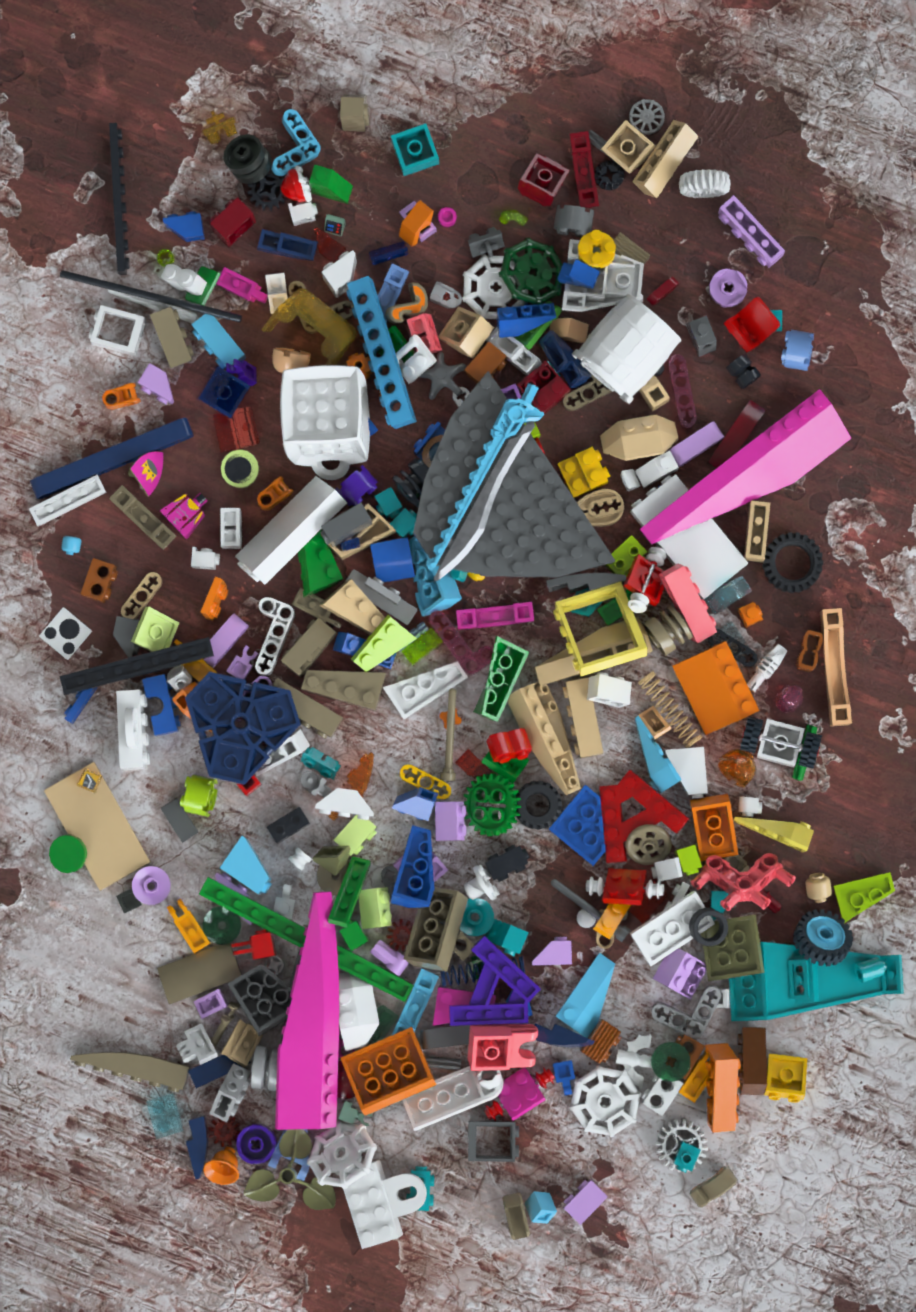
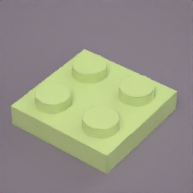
M145 607L131 642L150 652L169 648L179 622L151 607Z

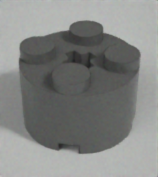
M557 205L554 229L560 235H568L569 232L576 234V237L582 238L592 230L594 210L590 209L589 213L585 211L584 207L564 205V209H561V206Z

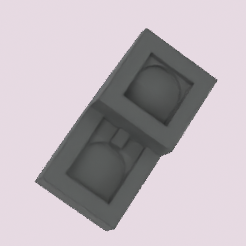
M177 798L161 807L162 812L182 843L199 833L187 812L180 806Z

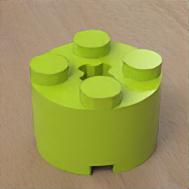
M195 774L191 777L187 776L185 780L186 792L180 800V806L184 807V811L209 817L211 814L208 811H213L218 789H214V784L218 785L217 779Z

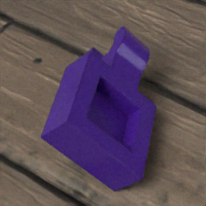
M237 359L233 360V365L226 363V371L228 373H237L238 379L250 386L257 383L256 367L244 360L239 361Z

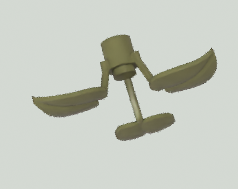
M288 1129L283 1134L279 1143L281 1155L291 1157V1161L288 1167L280 1172L279 1178L274 1180V1174L269 1170H257L249 1178L243 1192L246 1197L252 1200L266 1202L273 1200L279 1194L280 1189L276 1184L277 1182L281 1181L284 1184L295 1182L308 1187L303 1192V1200L309 1208L314 1210L332 1209L336 1203V1195L332 1185L318 1184L317 1177L312 1179L311 1184L297 1179L296 1170L292 1168L295 1157L303 1159L310 1154L312 1149V1141L304 1129Z

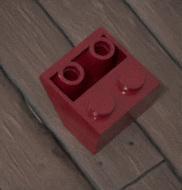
M547 361L543 362L517 384L522 394L528 383L539 388L531 405L539 409L540 412H544V415L563 400L571 390Z

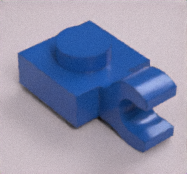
M572 1060L554 1063L553 1069L556 1083L562 1082L564 1095L572 1094L570 1080H575Z

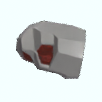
M437 281L432 290L430 301L451 309L461 304L462 297L454 288Z

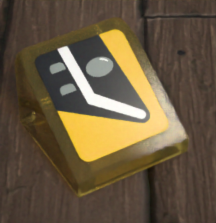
M84 769L76 786L96 793L103 775Z

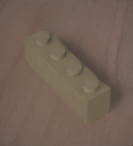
M276 678L272 686L291 691L301 725L308 729L311 726L317 729L316 734L324 739L327 736L332 738L343 717Z

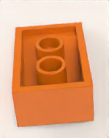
M728 793L690 800L700 861H706L708 857L713 855L721 858L738 855Z

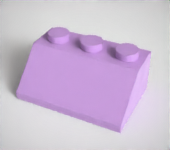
M554 937V941H550L532 960V965L572 964L571 941H567V937Z

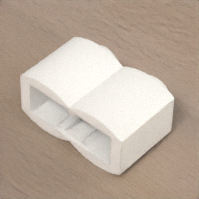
M167 264L161 276L163 280L176 290H186L196 296L202 295L207 284L193 270L181 269L174 264Z

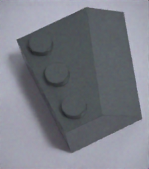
M263 964L257 965L228 983L229 989L258 1036L263 1035L287 1020L288 1015H286V1011L292 1000L290 997L291 988Z

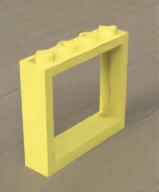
M621 582L555 602L554 617L556 621H560L561 635L567 639V651L573 655L572 663L575 671L579 670L580 676L647 656L646 643L634 613L628 607L629 600ZM615 597L635 648L584 664L564 613Z

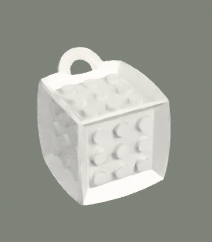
M319 365L284 370L281 382L280 412L283 445L287 457L296 465L312 466L314 472L326 480L340 479L347 473L349 465L367 461L370 442L368 417L370 419L367 384L362 371L355 366ZM339 460L340 464L338 468L328 470L323 467L322 461Z

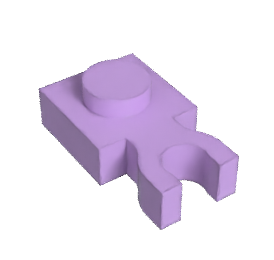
M246 645L243 649L242 657L240 658L236 655L226 672L235 678L245 680L253 667L250 661L254 660L258 653L255 651L252 656H248L247 651L249 647Z

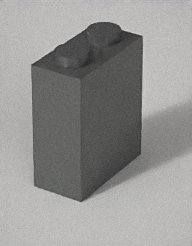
M359 503L322 525L323 531L320 533L327 545L331 544L332 547H335L371 526L372 520L363 504Z

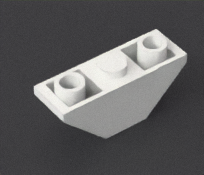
M337 788L315 806L321 814L330 815L331 811L339 812L338 816L350 817V814L358 815L357 819L369 820V817H374L373 811L357 790Z

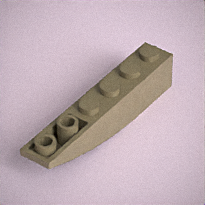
M98 1052L72 1055L70 1058L78 1066L92 1065L93 1070L104 1072L107 1069L112 1071V1075L123 1077V1074L131 1076L130 1080L141 1082L144 1079L149 1081V1085L160 1087L161 1084L166 1085L168 1090L179 1092V1089H185L188 1071L190 1070V1066L135 1053Z

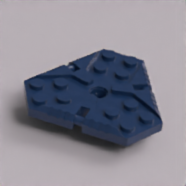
M209 672L185 697L195 733L198 734L200 739L198 743L210 778L245 785L270 758L269 755L273 751L276 752L301 725L291 691L257 682L249 684L244 679ZM244 690L251 692L250 698L243 696ZM243 719L246 723L245 727L237 728L235 720ZM212 730L213 736L207 738L206 731ZM262 742L267 745L264 750L259 747Z

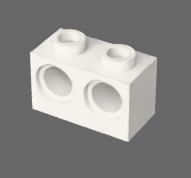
M221 508L222 549H242V511L240 508Z
M664 1070L661 1073L657 1072L652 1079V1082H654L651 1089L647 1088L641 1097L644 1099L642 1101L644 1105L661 1116L664 1115L684 1084ZM665 1078L671 1080L672 1084L669 1089L661 1087V1081ZM653 1095L661 1097V1102L657 1106L652 1105L650 1102Z

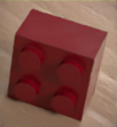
M237 197L235 200L231 199L221 213L217 212L211 218L212 222H210L213 232L229 248L256 223L253 212Z

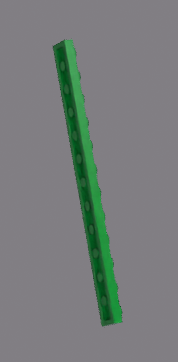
M207 877L199 895L300 948L304 947L306 927ZM337 944L338 968L403 1002L406 1001L414 984Z

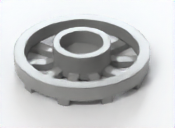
M643 99L635 103L629 114L630 124L644 135L654 134L659 131L665 119L662 106L650 99ZM645 103H650L649 109H646ZM642 104L644 110H641L637 106ZM655 105L657 108L652 111V106ZM636 109L640 114H633V111ZM660 110L661 115H654L657 111ZM632 117H638L639 120L633 122ZM654 118L662 119L660 124L656 122ZM640 122L642 123L641 129L636 126ZM652 123H654L657 126L653 130L651 126ZM645 125H648L650 131H644Z

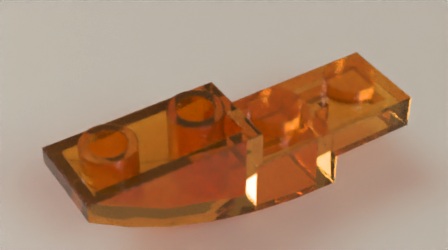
M372 752L369 755L365 753L359 760L360 766L357 769L353 768L346 776L349 778L346 782L352 786L350 790H357L362 798L368 788L373 772L375 755ZM331 811L328 817L335 822L339 818V812Z

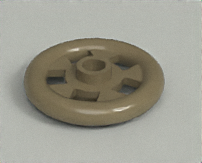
M646 824L635 828L626 840L627 854L633 861L642 865H653L655 862L663 861L669 855L672 847L671 837L664 828L653 824ZM654 832L655 835L653 837L651 835H646V833ZM637 837L641 838L639 844L634 843ZM663 839L664 845L658 846L657 840ZM639 849L644 853L642 856L636 853ZM658 851V855L651 857L650 854Z

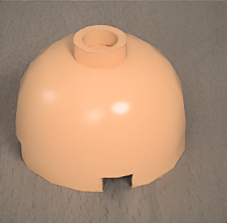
M274 348L272 362L274 368L278 372L283 373L287 369L308 367L311 354L301 350L300 352L294 351V349Z

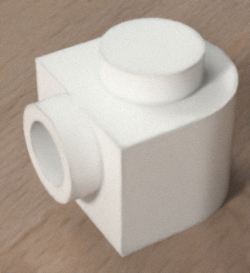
M179 665L169 671L167 681L177 692L191 684L192 676L183 665Z
M739 797L738 812H742V816L745 817L761 814L762 802H759V798Z

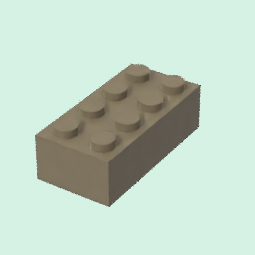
M434 887L430 906L418 908L404 960L413 966L447 972L468 898L459 891Z

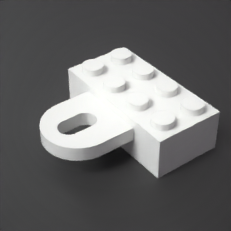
M141 690L116 691L120 769L124 771L147 769V765H150V753L146 752V746H149V734L146 733L145 727L149 725V721L144 707H148V700Z
M379 1159L371 1162L368 1175H363L348 1185V1188L343 1189L362 1249L397 1239L403 1235L398 1217L417 1211L426 1200V1187L418 1176L411 1173H403L386 1179ZM353 1168L352 1170L346 1173V1176L348 1177L349 1175L357 1171L358 1168ZM409 1186L416 1188L417 1195L406 1200L399 1198L398 1191Z

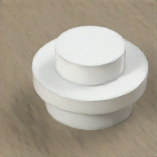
M584 909L578 912L577 922L581 927L589 928L594 925L595 917Z

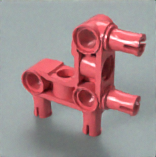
M772 853L764 854L756 860L754 866L747 872H739L730 866V863L713 855L707 858L701 873L691 880V885L700 890L708 881H711L726 891L729 895L720 904L727 911H730L738 902L752 901L764 910L769 906L771 899L762 895L760 891L775 878L789 887L794 883L796 877L783 869L782 864L778 862L777 856Z

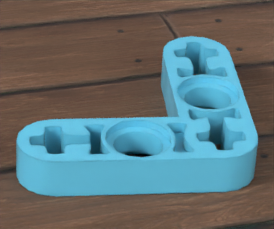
M293 109L285 111L282 123L297 147L274 159L271 170L277 176H284L288 170L293 169L295 166L301 167L318 157L320 152L319 143L299 113ZM288 116H289L290 118H293V117H294V118H295L294 121H292V120H289V121H288V120H287ZM299 130L304 131L306 137L299 138L296 132ZM309 147H310L311 149H312V148L315 149L314 153H313L312 151H309L308 153H306V156H305L304 153L307 152V150H308ZM291 155H299L301 161L294 162L291 159ZM285 164L283 170L282 168H277V165Z

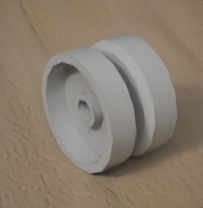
M256 1046L251 1067L252 1089L262 1090L267 1078L269 1091H276L278 1048L272 1049L270 1059H268V1049L264 1046Z

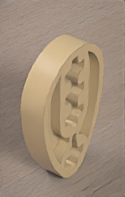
M611 489L594 491L577 502L583 512L588 511L584 514L593 527L613 525L620 520L624 512L622 497ZM614 500H616V503H620L618 510L611 507L608 512H605L604 509L600 510L599 514L591 511L594 505L602 507L603 503L612 505Z

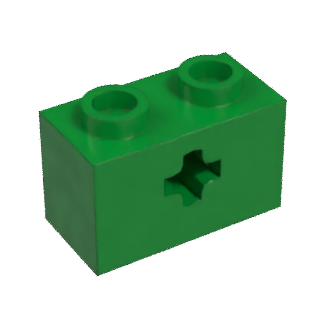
M350 920L347 928L342 926L343 929L339 930L351 951L369 942L358 921L353 922Z

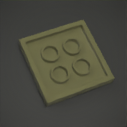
M756 915L727 919L728 933L725 939L715 946L703 945L708 981L765 973ZM714 921L715 924L702 932L701 936L704 938L713 937L719 930V922Z

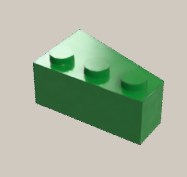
M321 530L298 551L299 563L301 564L300 575L304 589L303 598L335 586L343 580L330 548L321 536Z

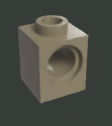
M461 931L456 941L459 939L465 940L467 947L465 950L459 951L454 946L453 951L464 961L473 953L471 948L474 944Z

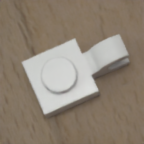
M284 884L282 897L276 896L274 911L288 919H292L296 900L290 899L292 885Z

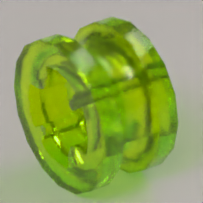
M163 249L158 252L157 261L161 266L166 267L167 264L174 263L175 257L171 251ZM167 253L170 261L163 263L161 256H166L165 254Z

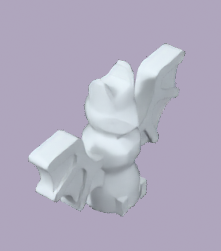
M638 1034L635 1040L627 1041L628 1049L626 1051L618 1049L615 1063L624 1065V1070L627 1071L628 1077L640 1089L643 1087L644 1077L637 1073L634 1067L639 1065L643 1068H654L651 1065V1060H655V1057L639 1055L636 1052L639 1049L650 1047L651 1034L647 1036Z

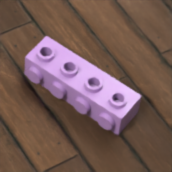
M734 195L719 208V219L725 225L728 223L732 228V233L745 242L744 246L750 252L753 251L758 256L757 260L761 265H766L770 268L784 255L785 250Z

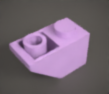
M149 363L138 381V384L141 386L140 390L148 395L153 393L158 396L156 399L165 405L167 402L173 404L174 399L166 372Z

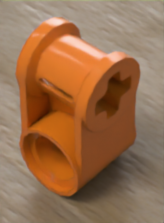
M136 383L125 384L105 391L102 396L105 407L115 410L140 403V398L137 397L135 390ZM109 396L117 398L113 404L107 403L106 400Z
M282 476L274 480L258 495V505L262 510H271L293 493V489H289L284 483ZM263 497H270L271 503L264 505L261 503V499Z

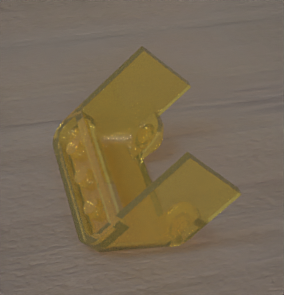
M307 289L296 290L276 309L261 329L263 332H271L279 320L288 323L298 315L326 338L321 345L322 354L329 359L325 365H336L357 336L354 326Z

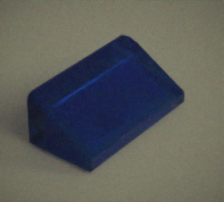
M402 241L370 251L369 256L372 265H376L408 255V248L406 243Z

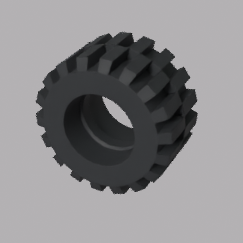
M540 780L531 781L524 784L518 790L519 792L515 796L516 798H521L520 801H517V805H520L521 808L516 810L520 813V816L516 817L521 824L530 829L540 830L548 828L558 819L562 808L561 796L551 784ZM542 794L548 799L549 809L546 814L536 817L527 811L526 802L531 795Z

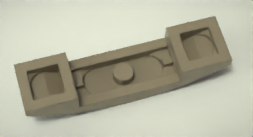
M123 485L109 498L163 550L177 537Z

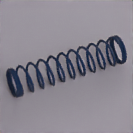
M519 956L520 969L525 973L523 956ZM513 957L512 962L514 963L515 960L516 966L518 967L517 960L515 957ZM469 963L466 964V978H465V975H464V971H463L462 965L459 964V967H458V979H457V975H456L455 968H454V966L452 965V966H451V982H450V979H449L448 971L446 972L449 985L452 986V980H453L452 973H453V971H454V975H455L456 982H457L458 985H460V968H461V971H462V975H463L464 982H465V984H467V983H468V973H467V972H468V967H469L470 975H471V978H472V982L475 983V980H476V967H477L478 975L480 976V971H479L478 964H477V963L474 964V978H473L472 971H471V967H470ZM440 971L442 987L444 988L446 987L445 971Z

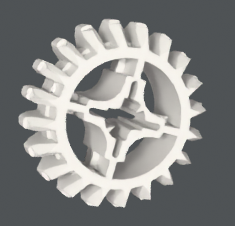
M716 169L689 171L680 176V193L693 198H714L725 195L730 190L729 174L721 170L717 171Z
M676 1119L674 1120V1127L668 1122L669 1130H666L664 1127L661 1128L665 1132L664 1136L659 1133L657 1134V1137L661 1138L662 1141L655 1142L656 1145H661V1148L656 1149V1152L663 1153L658 1158L659 1160L667 1159L663 1163L664 1166L672 1163L670 1166L672 1171L675 1168V1164L669 1156L676 1154L678 1151L677 1147L679 1144L676 1137L680 1141H686L688 1144H693L697 1140V1148L701 1149L699 1156L706 1158V1154L701 1152L702 1150H708L707 1146H702V1143H706L708 1140L700 1138L705 1135V1132L697 1133L700 1129L699 1125L695 1126L694 1129L692 1128L693 1121H690L688 1126H686L685 1119H682V1125H679V1121ZM676 1130H688L694 1135L684 1139L679 1136ZM672 1134L675 1143L666 1151V1141L669 1135ZM697 1158V1162L702 1164V1161Z

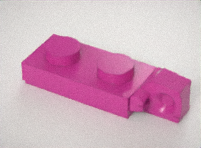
M226 267L223 268L216 282L217 286L249 302L254 303L255 300H258L265 304L268 299L267 294L260 291L261 287L256 282Z

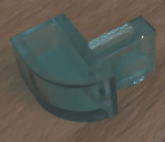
M740 576L705 598V601L713 614L716 615L751 593L752 590L744 577Z

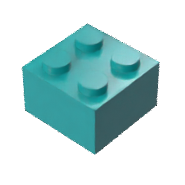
M427 124L391 135V142L403 176L439 164V157Z

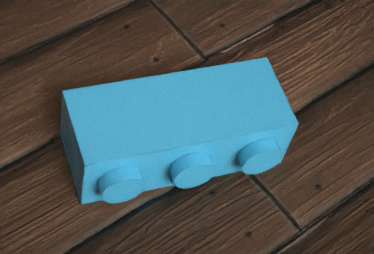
M204 314L191 324L194 329L192 331L193 335L198 341L200 339L204 341L206 345L203 347L210 355L214 354L217 357L215 361L222 370L226 368V363L233 365L234 359L242 361L246 358L243 351L214 316Z

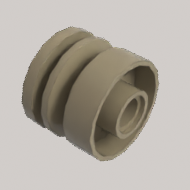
M671 605L666 607L669 616L663 610L660 611L661 622L653 616L643 623L650 641L664 656L676 650L675 639L683 645L685 641L682 635L688 641L693 638L687 622Z

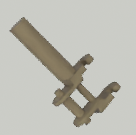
M231 1001L227 1005L231 1010L220 1018L221 1023L211 1039L213 1046H217L228 1024L235 1018L233 1015L235 1010L240 1009L238 1002Z

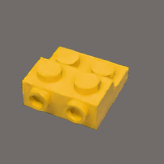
M590 447L558 463V467L573 498L608 484L607 478L610 475L607 468H602L600 464L602 457L598 449L594 450L593 447Z
M769 1054L767 1062V1087L764 1095L769 1096L770 1100H780V1097L788 1098V1101L792 1103H798L800 1100H803L806 1090L808 1058Z

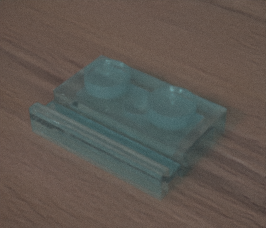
M174 1093L146 1101L156 1139L184 1131Z

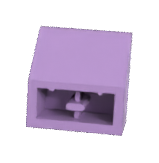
M678 948L664 957L653 979L691 1000L705 975L706 964Z

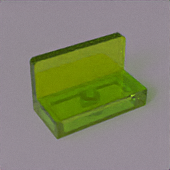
M430 628L401 652L410 664L415 666L443 644V641Z

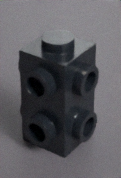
M514 844L504 849L506 853L500 856L496 853L488 857V862L485 864L493 881L497 879L498 882L509 878L508 873L515 870L517 874L527 869L525 865L528 864L527 859L530 857L526 849H521L520 846L516 847Z

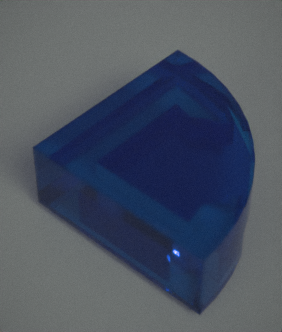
M358 537L341 543L342 551L352 550L361 546Z

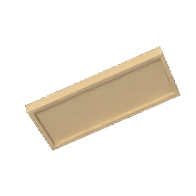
M95 762L44 790L67 833L80 838L85 844L87 858L84 863L100 891L151 863ZM85 771L99 776L93 790L79 785Z

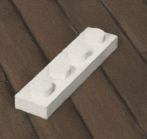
M95 475L29 508L39 527L107 492L99 476Z

